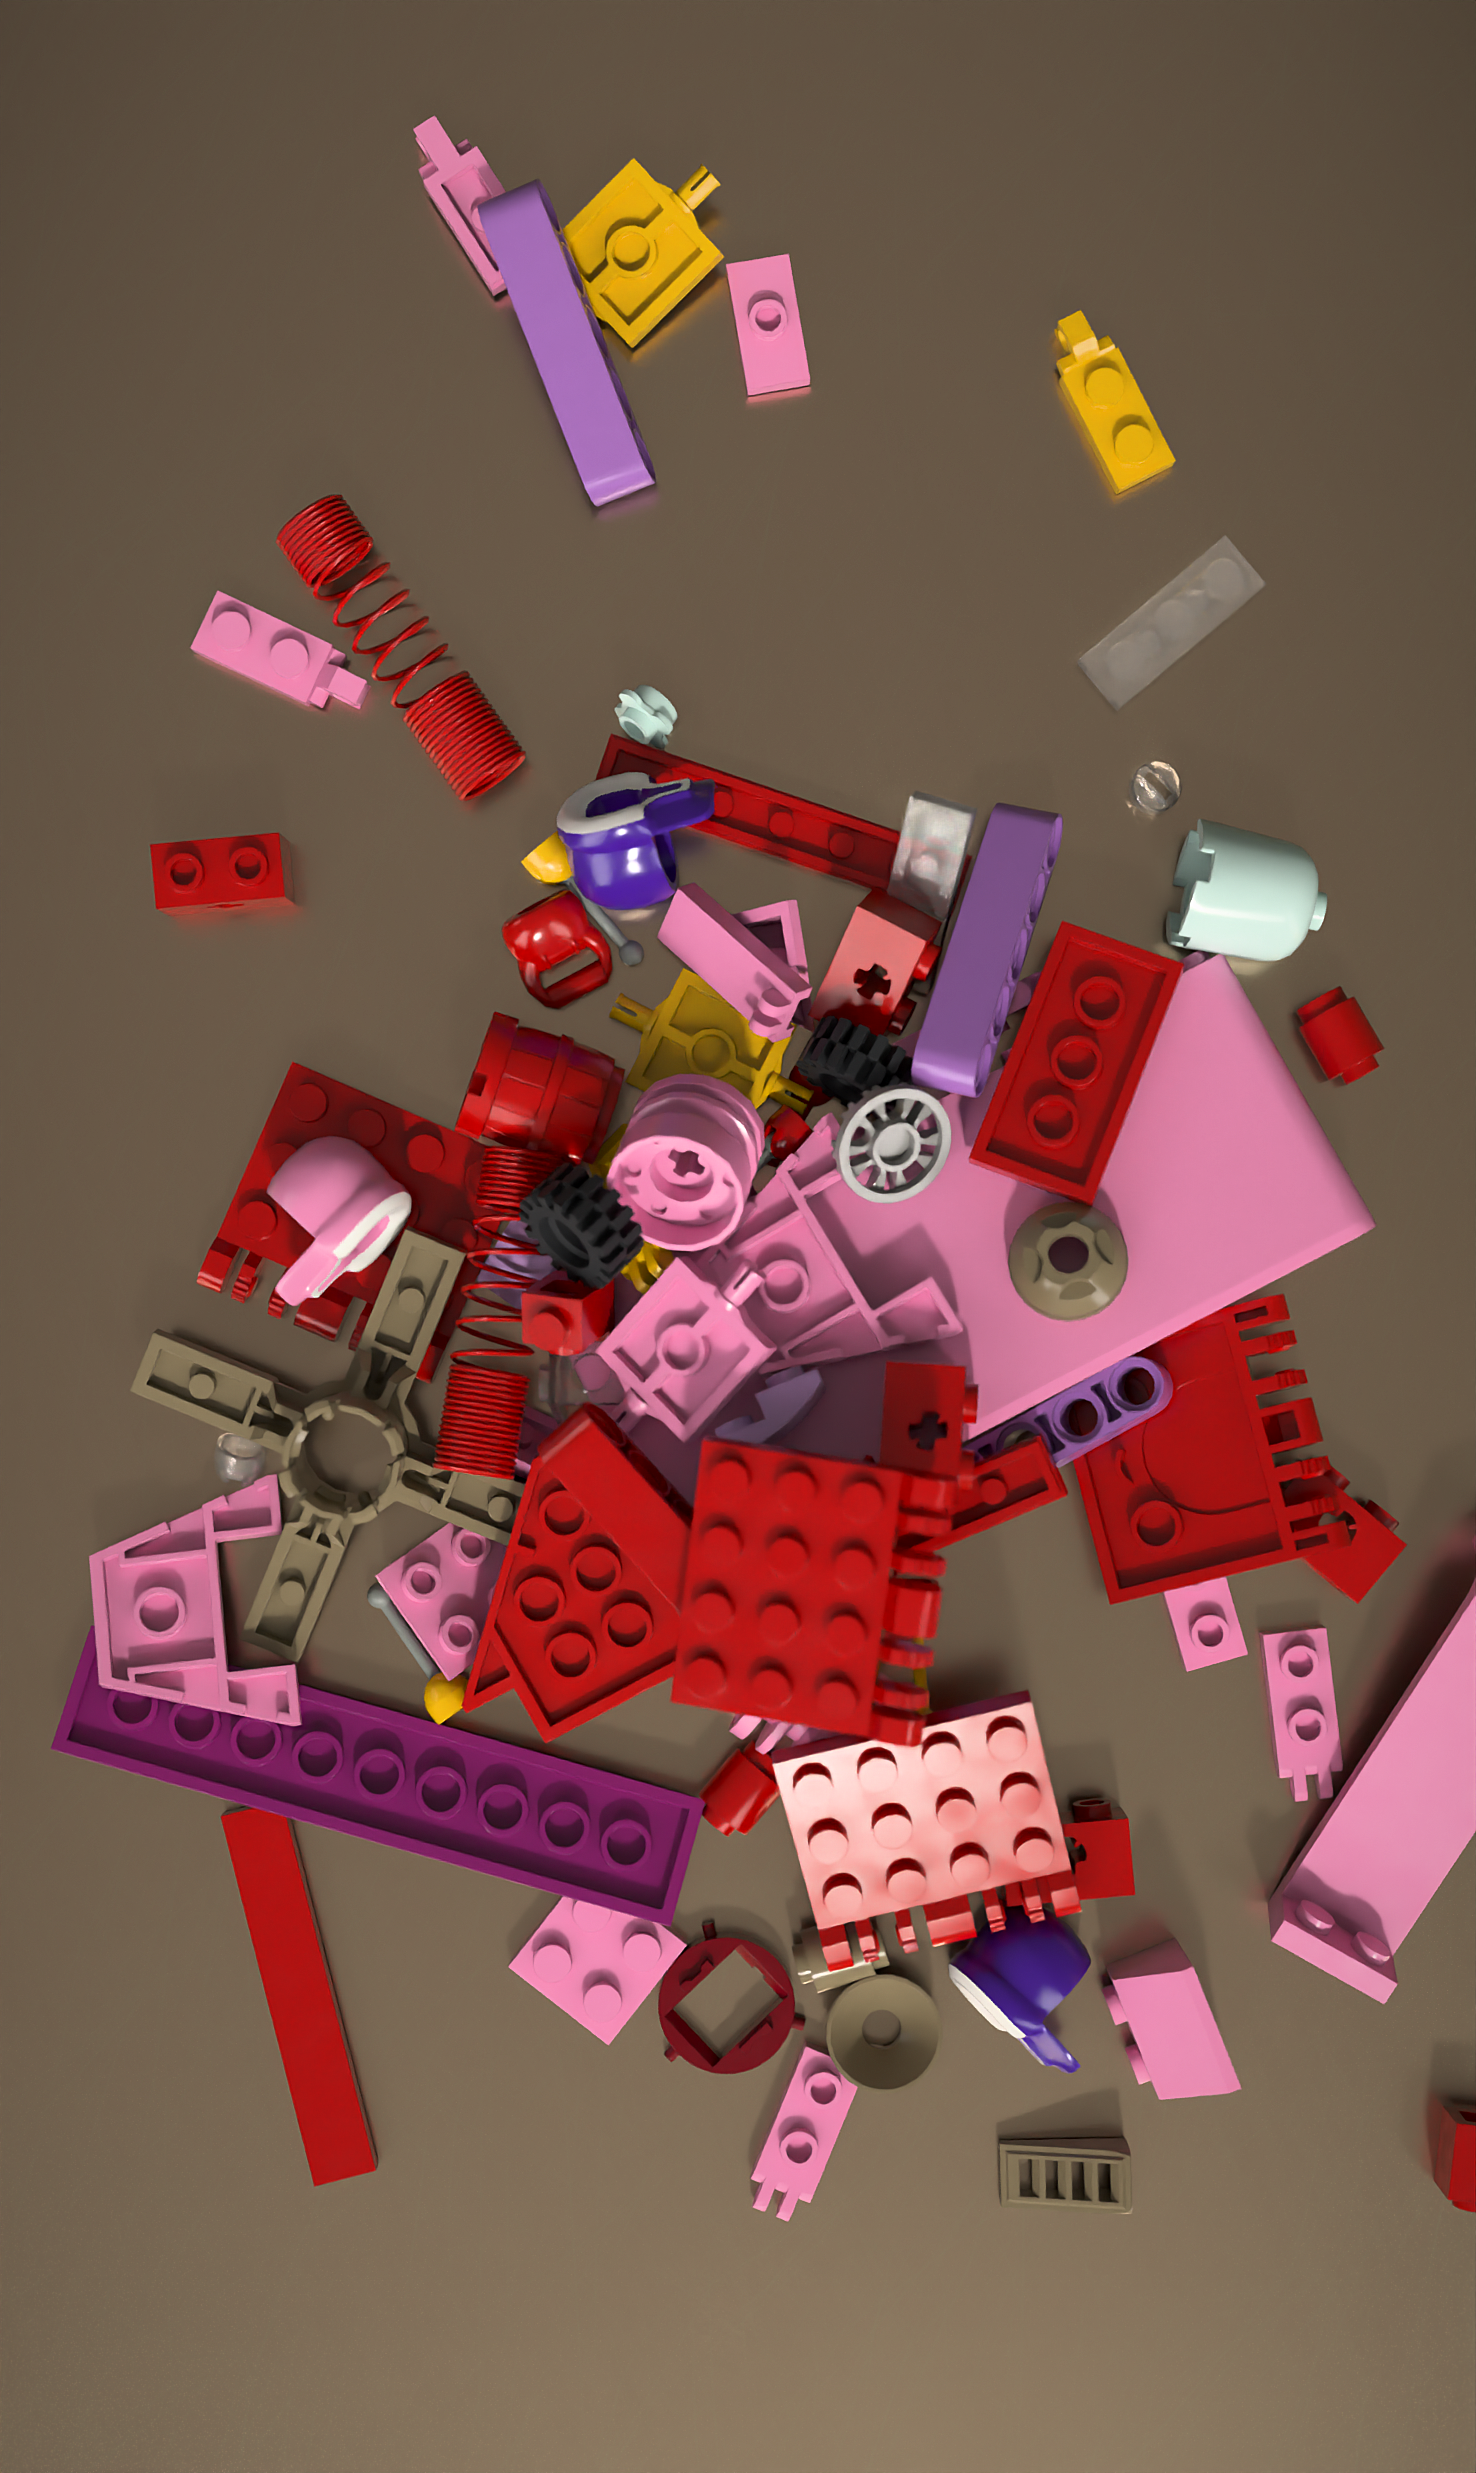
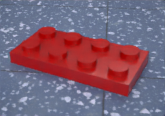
M1061 921L969 1155V1163L1073 1202L1092 1207L1181 979L1184 963Z

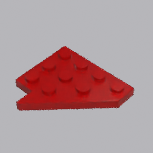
M539 1453L535 1454L531 1463L461 1706L467 1714L502 1694L515 1689L546 1744L673 1677L681 1615L552 1474L542 1461Z

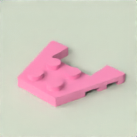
M832 1112L822 1117L813 1128L814 1132L800 1148L786 1158L776 1170L777 1174L752 1202L749 1201L744 1206L736 1228L718 1244L709 1246L695 1262L712 1281L724 1285L745 1259L753 1261L759 1266L756 1270H763L767 1278L742 1303L750 1320L777 1346V1349L758 1369L762 1378L773 1376L796 1366H802L803 1369L947 1338L963 1331L961 1323L933 1277L926 1279L878 1309L871 1310L806 1203L808 1198L842 1179L835 1168L837 1167L836 1160L832 1157L831 1152L834 1150L831 1146L832 1140L837 1139L840 1125ZM858 1154L850 1156L849 1160L857 1157Z
M277 1474L264 1476L253 1481V1485L226 1497L224 1495L203 1504L202 1508L169 1523L163 1522L89 1556L99 1685L104 1688L289 1726L302 1725L297 1667L295 1664L229 1672L217 1544L224 1541L281 1535L283 1531V1518Z

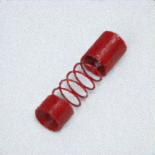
M331 494L315 501L297 513L283 526L277 535L275 543L283 551L288 561L291 562L290 564L298 572V575L302 577L307 588H314L313 596L315 599L330 601L342 598L334 610L332 622L336 627L349 628L363 624L354 636L352 650L355 654L368 655L383 650L373 665L371 673L373 680L387 682L403 677L393 691L391 705L393 708H408L403 716V722L407 723L406 726L410 728L411 733H414L418 743L422 744L421 747L425 749L426 754H429V758L433 759V763L437 765L436 768L440 770L441 775H444V779L448 780V784L452 786L451 789L455 791L456 796H459V800L468 801L481 795L512 773L526 758V751L522 750L523 748L519 745L518 740H515V736L511 735V730H507V725L500 719V715L496 714V709H493L492 704H489L485 694L481 693V688H478L477 683H474V679L470 677V673L466 670L437 684L418 699L402 704L396 701L397 696L407 682L423 666L447 651L449 644H441L418 663L404 670L383 677L378 676L377 669L387 655L401 641L423 628L429 622V616L421 617L397 637L383 644L364 650L358 648V641L368 627L380 615L405 600L410 594V589L401 590L369 615L354 621L341 623L338 620V615L348 600L359 589L386 573L391 563H381L348 589L326 596L320 595L318 592L319 587L332 582L353 568L370 551L374 540L369 532L366 531L365 526H362V522L355 516L354 511L351 510L350 505H348L342 495Z
M487 1146L483 1150L485 1154L482 1156L484 1159L481 1163L483 1167L480 1169L482 1173L479 1175L481 1178L478 1181L480 1186L477 1188L479 1192L476 1194L478 1199L475 1202L481 1207L511 1214L484 1215L472 1220L471 1224L478 1232L488 1237L522 1248L476 1249L467 1253L466 1258L470 1263L483 1270L521 1282H472L461 1287L460 1291L473 1301L519 1316H465L456 1320L455 1324L460 1330L472 1336L514 1349H464L450 1354L451 1360L456 1364L448 1367L450 1372L447 1373L449 1378L446 1380L448 1385L445 1386L447 1389L444 1393L446 1397L443 1399L445 1404L442 1405L444 1409L441 1412L443 1417L440 1418L442 1423L438 1425L441 1428L438 1431L440 1436L436 1438L439 1441L436 1444L438 1449L434 1451L437 1454L434 1457L436 1462L432 1465L434 1468L512 1480L515 1478L513 1475L516 1471L514 1466L517 1465L515 1460L518 1456L516 1453L519 1452L517 1447L520 1443L518 1440L521 1439L519 1434L522 1430L520 1427L523 1426L521 1421L524 1420L522 1415L525 1413L523 1408L526 1407L524 1402L528 1400L525 1395L528 1394L526 1389L530 1387L527 1383L530 1381V1378L517 1373L480 1367L457 1357L470 1355L532 1356L535 1351L529 1346L474 1330L462 1323L488 1321L522 1322L521 1309L485 1299L468 1290L476 1288L527 1289L539 1281L485 1264L474 1259L473 1256L486 1254L548 1256V1254L541 1255L535 1248V1244L498 1234L480 1226L478 1223L487 1221H521L519 1213L522 1211L519 1207L521 1201L558 1166L561 1167L566 1162L558 1156L535 1150L507 1146Z

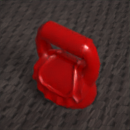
M564 889L553 893L521 910L503 923L501 928L502 937L511 954L517 959L520 978L527 992L544 1007L559 1010L609 982L613 972L611 948L601 931L588 920L583 903L571 890ZM586 947L591 949L597 956L598 960L546 988L543 987L540 972H544L546 969L551 970L552 966L574 954L579 955L580 951Z

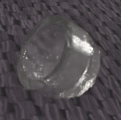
M1153 761L1142 765L1133 774L1129 783V796L1133 804L1140 811L1153 815L1164 813L1173 807L1182 791V782L1178 772L1171 765L1160 761ZM1149 771L1172 793L1166 800L1152 784L1143 778Z
M230 1432L223 1434L217 1440L214 1453L216 1474L226 1484H228L230 1478L241 1481V1487H246L253 1483V1481H256L261 1475L265 1466L268 1448Z

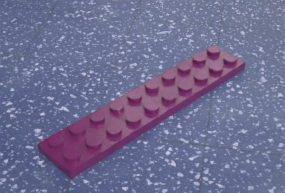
M90 1626L51 1750L668 1927L671 1926L705 1804L702 1799L298 1684L302 1725L289 1726L104 1688L99 1685L95 1626ZM228 1664L229 1672L248 1670Z

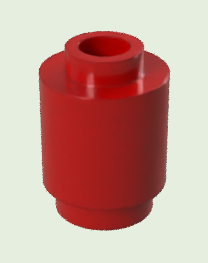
M1341 986L1328 991L1296 1011L1303 1023L1298 1029L1328 1081L1341 1076L1344 1083L1349 1085L1380 1067L1374 1056L1385 1048L1356 998L1353 996L1348 999Z
M752 1739L744 1750L737 1747L698 1793L700 1798L706 1803L702 1816L727 1837L735 1829L747 1836L781 1795L773 1767L771 1751L766 1752L764 1755L755 1749L757 1742L755 1739Z

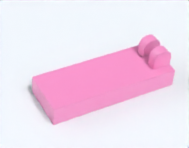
M695 882L678 887L657 938L749 1021L748 1026L753 1033L767 1037L773 1043L790 1037L794 1026L790 1023L799 1001L808 998L813 987Z

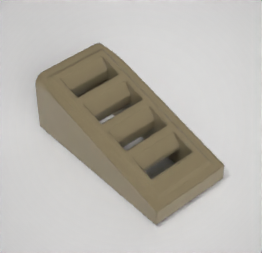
M1125 2138L999 2140L1000 2206L1002 2208L1097 2214H1132L1131 2151ZM1019 2159H1032V2189L1020 2190ZM1046 2160L1057 2161L1058 2189H1046ZM1072 2162H1083L1084 2188L1072 2189ZM1098 2163L1110 2164V2188H1099Z

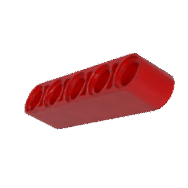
M585 1401L538 1445V1453L552 1474L681 1615L694 1508L603 1409L590 1401Z

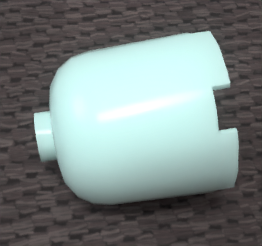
M1198 819L1197 831L1190 829L1174 874L1173 885L1184 887L1180 914L1170 911L1167 913L1166 938L1169 945L1256 961H1276L1291 955L1302 944L1309 929L1319 930L1326 912L1327 894L1318 891V873L1314 861L1302 847L1278 838L1209 820Z

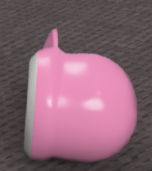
M335 1136L316 1138L304 1144L292 1154L272 1178L266 1192L316 1238L314 1243L279 1281L276 1286V1292L292 1306H297L307 1298H318L345 1271L360 1272L372 1264L395 1240L406 1225L411 1212L412 1200L410 1194L401 1183L391 1177L384 1166L368 1150L355 1141Z

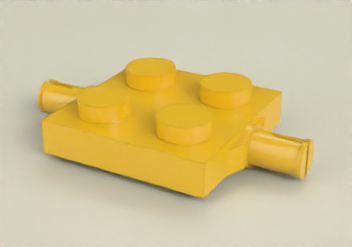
M633 158L563 229L596 318L609 323L632 348L724 258L723 254L703 234L697 218L692 212L717 186L721 185L703 164L674 192L671 188L656 182Z
M685 968L682 969L669 996L655 1010L632 1000L623 993H620L615 1003L636 1013L637 1016L634 1017L613 1006L609 1018H614L642 1033L640 1053L625 1081L628 1084L645 1092L656 1081L677 1074L707 1075L732 1085L752 1102L756 1110L770 1098L782 1105L789 1106L801 1116L805 1112L807 1105L790 1097L786 1092L789 1091L810 1102L814 1091L781 1075L783 1056L798 1028L797 1025L791 1023L794 1029L790 1037L774 1043L767 1037L753 1033L748 1026L749 1021L699 975Z

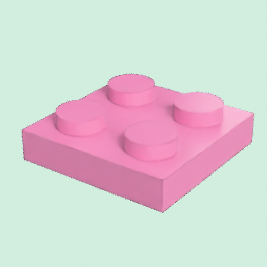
M561 1896L511 1959L508 1967L609 2045L687 1946V1939L672 1927Z

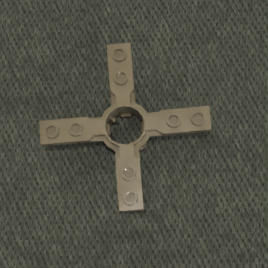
M408 1226L399 1243L345 1378L324 1382L307 1394L279 1383L278 1378L161 1329L153 1332L130 1392L281 1453L282 1466L284 1465L285 1467L284 1471L278 1473L281 1488L288 1498L297 1495L240 1634V1640L298 1663L346 1550L354 1526L369 1522L378 1516L380 1511L396 1501L508 1546L527 1480L514 1475L515 1478L512 1480L434 1468L432 1464L436 1462L434 1457L437 1455L434 1451L438 1448L421 1441L417 1420L405 1404L468 1250ZM338 1407L340 1411L361 1415L378 1427L385 1425L386 1427L382 1433L390 1444L392 1456L397 1455L394 1463L387 1464L384 1478L378 1488L359 1493H350L336 1490L320 1480L307 1462L303 1444L309 1432L306 1428L308 1421H312L319 1415H322L325 1420H331L334 1417L335 1409Z

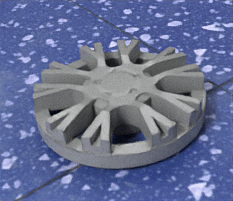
M901 1082L900 1085H891L883 1088L878 1085L873 1086L870 1092L865 1090L862 1093L863 1099L856 1105L851 1102L848 1105V1111H843L840 1115L844 1121L839 1129L837 1139L832 1140L831 1146L834 1148L831 1151L832 1157L836 1160L837 1167L835 1168L840 1177L856 1194L876 1203L899 1202L921 1192L940 1173L950 1151L951 1125L943 1106L926 1091L912 1084L908 1085L905 1082ZM897 1099L893 1111L886 1114L884 1103ZM915 1100H918V1102H917V1103L915 1104V1106L912 1108V1106H913ZM871 1110L879 1118L872 1124L865 1117ZM933 1113L937 1127L918 1132L916 1129L920 1122ZM857 1126L863 1127L864 1135L852 1141L851 1139ZM921 1144L935 1145L934 1153L920 1151ZM864 1151L866 1152V1153H864V1154H862V1155H859V1156H857V1157H855V1158L849 1160V1157H850V1156H853V1155L862 1153V1152H864ZM916 1160L924 1169L914 1179L907 1182L902 1171ZM874 1165L866 1185L861 1184L856 1177L867 1167ZM886 1171L890 1172L889 1189H884Z

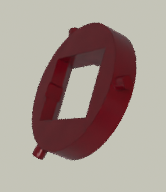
M706 1922L702 1924L704 1936L687 1944L661 1980L658 2013L664 2035L671 2045L664 2052V2055L670 2062H673L680 2055L691 2065L707 2072L716 2074L742 2073L762 2065L774 2056L784 2044L791 2028L803 2031L806 2018L794 2015L795 1997L790 1974L783 1961L769 1946L756 1938L741 1933H716L714 1922ZM736 1950L752 1968L756 1967L764 1975L763 1980L776 1992L779 1998L719 2054L675 2006Z

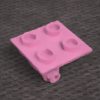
M450 1522L408 1553L393 1561L375 1576L448 1681H451L474 1663L507 1550L506 1546Z

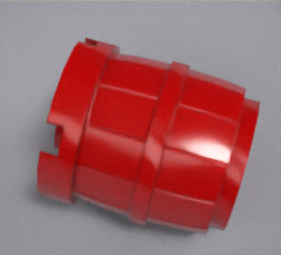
M494 1011L475 1069L472 1072L454 1131L476 1139L483 1135L508 1147L552 1154L564 1159L566 1163H571L573 1167L580 1165L581 1161L593 1165L609 1127L621 1090L625 1069L614 1065L615 1058L597 1049L574 1041L575 1038L564 1034L558 1036L539 1029L518 1025V1018Z

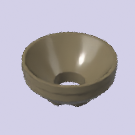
M1075 1202L1054 1203L1033 1213L1017 1230L1010 1245L1008 1259L1010 1278L1017 1294L1036 1313L1052 1320L1066 1322L1084 1320L1106 1309L1120 1294L1127 1276V1246L1121 1232L1112 1220L1098 1209ZM1075 1237L1086 1245L1089 1258L1087 1264L1081 1270L1074 1273H1062L1051 1265L1048 1251L1053 1242L1059 1238Z
M876 1974L848 1985L837 1996L829 2011L826 2023V2043L830 2057L837 2070L850 2083L862 2090L877 2094H893L907 2090L921 2082L936 2063L943 2042L942 2022L939 2011L931 1997L916 1983L894 1974ZM876 2010L890 2011L899 2019V2035L893 2044L886 2047L872 2046L863 2037L862 2027L864 2020L871 2012Z

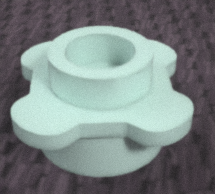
M639 685L634 691L624 689L619 694L622 703H619L615 708L621 727L630 737L640 743L648 744L650 742L658 748H664L668 743L665 735L670 734L673 730L672 725L678 718L674 706L663 694L650 686Z

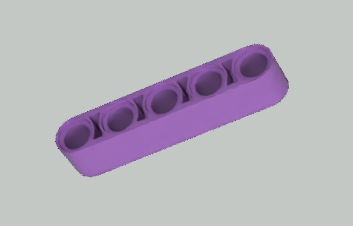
M535 179L478 204V213L484 232L579 475L591 501L598 507L655 484L657 481L650 455L558 217L543 184L539 179Z
M1001 802L996 803L917 1041L911 1074L914 1085L974 1098L980 1097L983 1092L1058 856L1063 831V817L1061 814Z
M1134 1356L1127 1357L962 1449L975 1450L974 1461L1014 1445L1017 1437L1023 1432L1031 1431L1035 1435L1042 1433L1057 1467L1060 1468L1163 1410L1168 1405L1173 1393V1382L1170 1373L1162 1364L1152 1359ZM1144 1368L1153 1376L1155 1391L1146 1403L1135 1405L1126 1396L1124 1390L1125 1381L1134 1370ZM1086 1399L1095 1406L1098 1413V1423L1091 1433L1081 1437L1070 1427L1069 1412L1078 1401Z

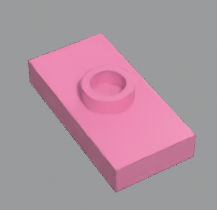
M789 254L726 264V274L747 396L810 385V374Z

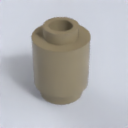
M876 1916L870 1917L873 1929L877 1931L880 1943V1960L865 1963L855 1921L845 1923L855 1966L829 1972L818 1927L814 1926L800 1930L803 1943L792 1946V1952L801 1983L805 1984L814 1981L817 1992L821 1993L876 1975V1969L890 1966Z

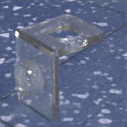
M595 1341L583 1353L562 1356L549 1353V1364H540V1402L548 1403L557 1424H561L568 1418V1406H580L585 1401H590L597 1406L619 1405L624 1400V1388L617 1373L611 1367L608 1381L599 1389L584 1390L573 1381L572 1374L576 1363L586 1356H599L595 1351L603 1342Z

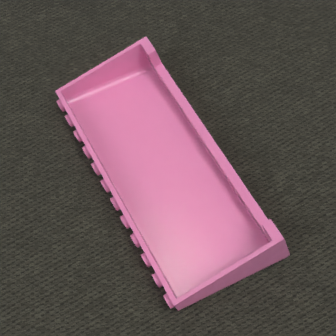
M1198 950L1178 961L1184 963V971L1092 1206L1112 1220L1121 1232L1127 1246L1128 1269L1126 1280L1120 1294L1112 1304L1099 1314L1084 1320L1070 1322L1052 1320L1036 1313L1027 1306L1014 1288L1010 1278L1008 1259L1010 1245L1017 1230L1029 1216L1039 1209L1054 1203L1073 1201L969 1163V1155L1004 1069L1003 1066L989 1073L980 1097L974 1098L950 1092L949 1095L937 1100L943 1106L950 1121L952 1133L951 1146L942 1170L921 1192L899 1202L876 1203L862 1198L848 1187L843 1179H840L806 1200V1203L871 1310L878 1309L926 1279L933 1277L961 1323L963 1331L947 1338L803 1369L805 1373L817 1369L826 1391L801 1423L774 1446L863 1460L867 1454L873 1456L875 1462L879 1463L886 1361L966 1366V1383L979 1384L977 1423L963 1424V1443L1350 1242L1377 1225L1224 955L1218 954L1211 958L1208 952ZM1012 1048L1001 1053L1005 1062ZM915 1100L912 1108L915 1106L918 1100ZM933 1113L920 1122L916 1129L918 1132L937 1127ZM856 1128L851 1140L855 1141L864 1135V1128ZM921 1144L920 1151L934 1153L936 1146ZM915 1160L902 1173L906 1181L909 1182L924 1168ZM874 1165L867 1167L856 1177L861 1184L866 1185ZM886 1171L884 1189H889L890 1172ZM753 1184L751 1185L745 1205L749 1201L752 1202L758 1195ZM1067 1236L1053 1242L1048 1251V1258L1051 1265L1057 1271L1074 1273L1081 1270L1087 1264L1089 1253L1086 1245L1080 1239ZM708 1247L695 1251H671L674 1260L680 1256H688L695 1263ZM621 1272L614 1277L615 1328L645 1295L639 1292L633 1285V1282L625 1278ZM595 1341L583 1353L568 1355V1358L590 1401L610 1416L627 1396V1393L624 1391L617 1373L595 1352L603 1342ZM757 1370L693 1442L684 1444L662 1420L647 1413L628 1433V1437L694 1508L702 1440L707 1436L717 1437L714 1430L734 1419L751 1415L754 1423L765 1419L756 1394L768 1389L766 1380L769 1377L762 1378ZM926 1418L924 1419L922 1429L911 1430L910 1439L912 1441L918 1437L921 1443L920 1449L934 1450L936 1439L947 1438L948 1430L946 1427L938 1430L937 1419Z

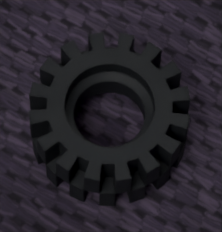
M834 1016L822 1017L796 1062V1066L799 1067L798 1071L801 1075L808 1077L806 1080L809 1083L823 1088L822 1093L828 1097L834 1096L841 1100L840 1104L847 1108L851 1102L856 1105L864 1098L862 1093L865 1090L870 1092L873 1086L878 1085L883 1088L891 1085H900L901 1082L914 1085L911 1076L913 1058L905 1056L907 1052L900 1046L890 1045L888 1043L890 1039L881 1034L876 1036L870 1033V1028L861 1024L856 1027L850 1020L842 1017L840 1020ZM897 1099L884 1103L886 1114L893 1111ZM873 1110L866 1115L869 1117L872 1114L876 1119H879Z
M564 1163L561 1167L558 1166L521 1201L519 1206L522 1209L519 1213L520 1220L528 1224L524 1229L528 1238L537 1239L539 1242L535 1248L541 1255L547 1253L553 1259L550 1264L557 1271H560L562 1268L566 1269L567 1278L575 1283L581 1279L584 1287L592 1289L596 1285L598 1289L604 1288L642 1251L644 1239L639 1235L643 1230L640 1223L630 1220L635 1213L629 1205L622 1206L619 1203L618 1199L621 1195L614 1187L608 1191L603 1187L605 1180L596 1173L589 1178L587 1168L580 1165L573 1168L571 1163Z

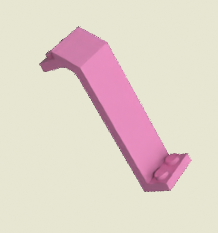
M1475 1535L1474 1538L1472 1539V1542H1473V1545H1474V1548H1475V1551H1476V1535ZM1476 1577L1465 1600L1267 1903L1272 1942L1385 2004L1398 1984L1393 1960L1394 1953L1476 1831Z

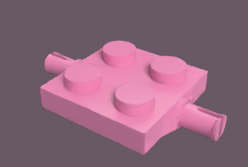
M688 1256L677 1257L595 1351L617 1373L624 1391L627 1393L624 1400L610 1414V1417L627 1435L647 1413L662 1420L684 1444L695 1441L777 1349V1346L750 1320L746 1309L742 1305L757 1286L767 1278L763 1270H756L759 1266L753 1261L745 1259L724 1285L712 1281Z

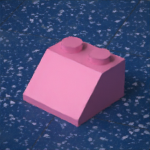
M1176 1938L1105 1965L1112 1985L1102 1988L1101 1991L1115 2025L1126 2021L1136 2044L1124 2049L1139 2085L1151 2081L1159 2100L1228 2094L1242 2089L1195 1969Z

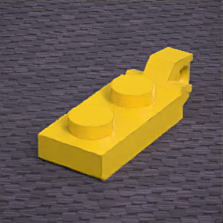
M1081 310L1059 320L1054 332L1066 354L1065 357L1057 360L1056 363L1061 375L1059 384L1113 491L1118 494L1173 466L1176 460L1119 348H1115L1109 335L1096 340L1095 334Z

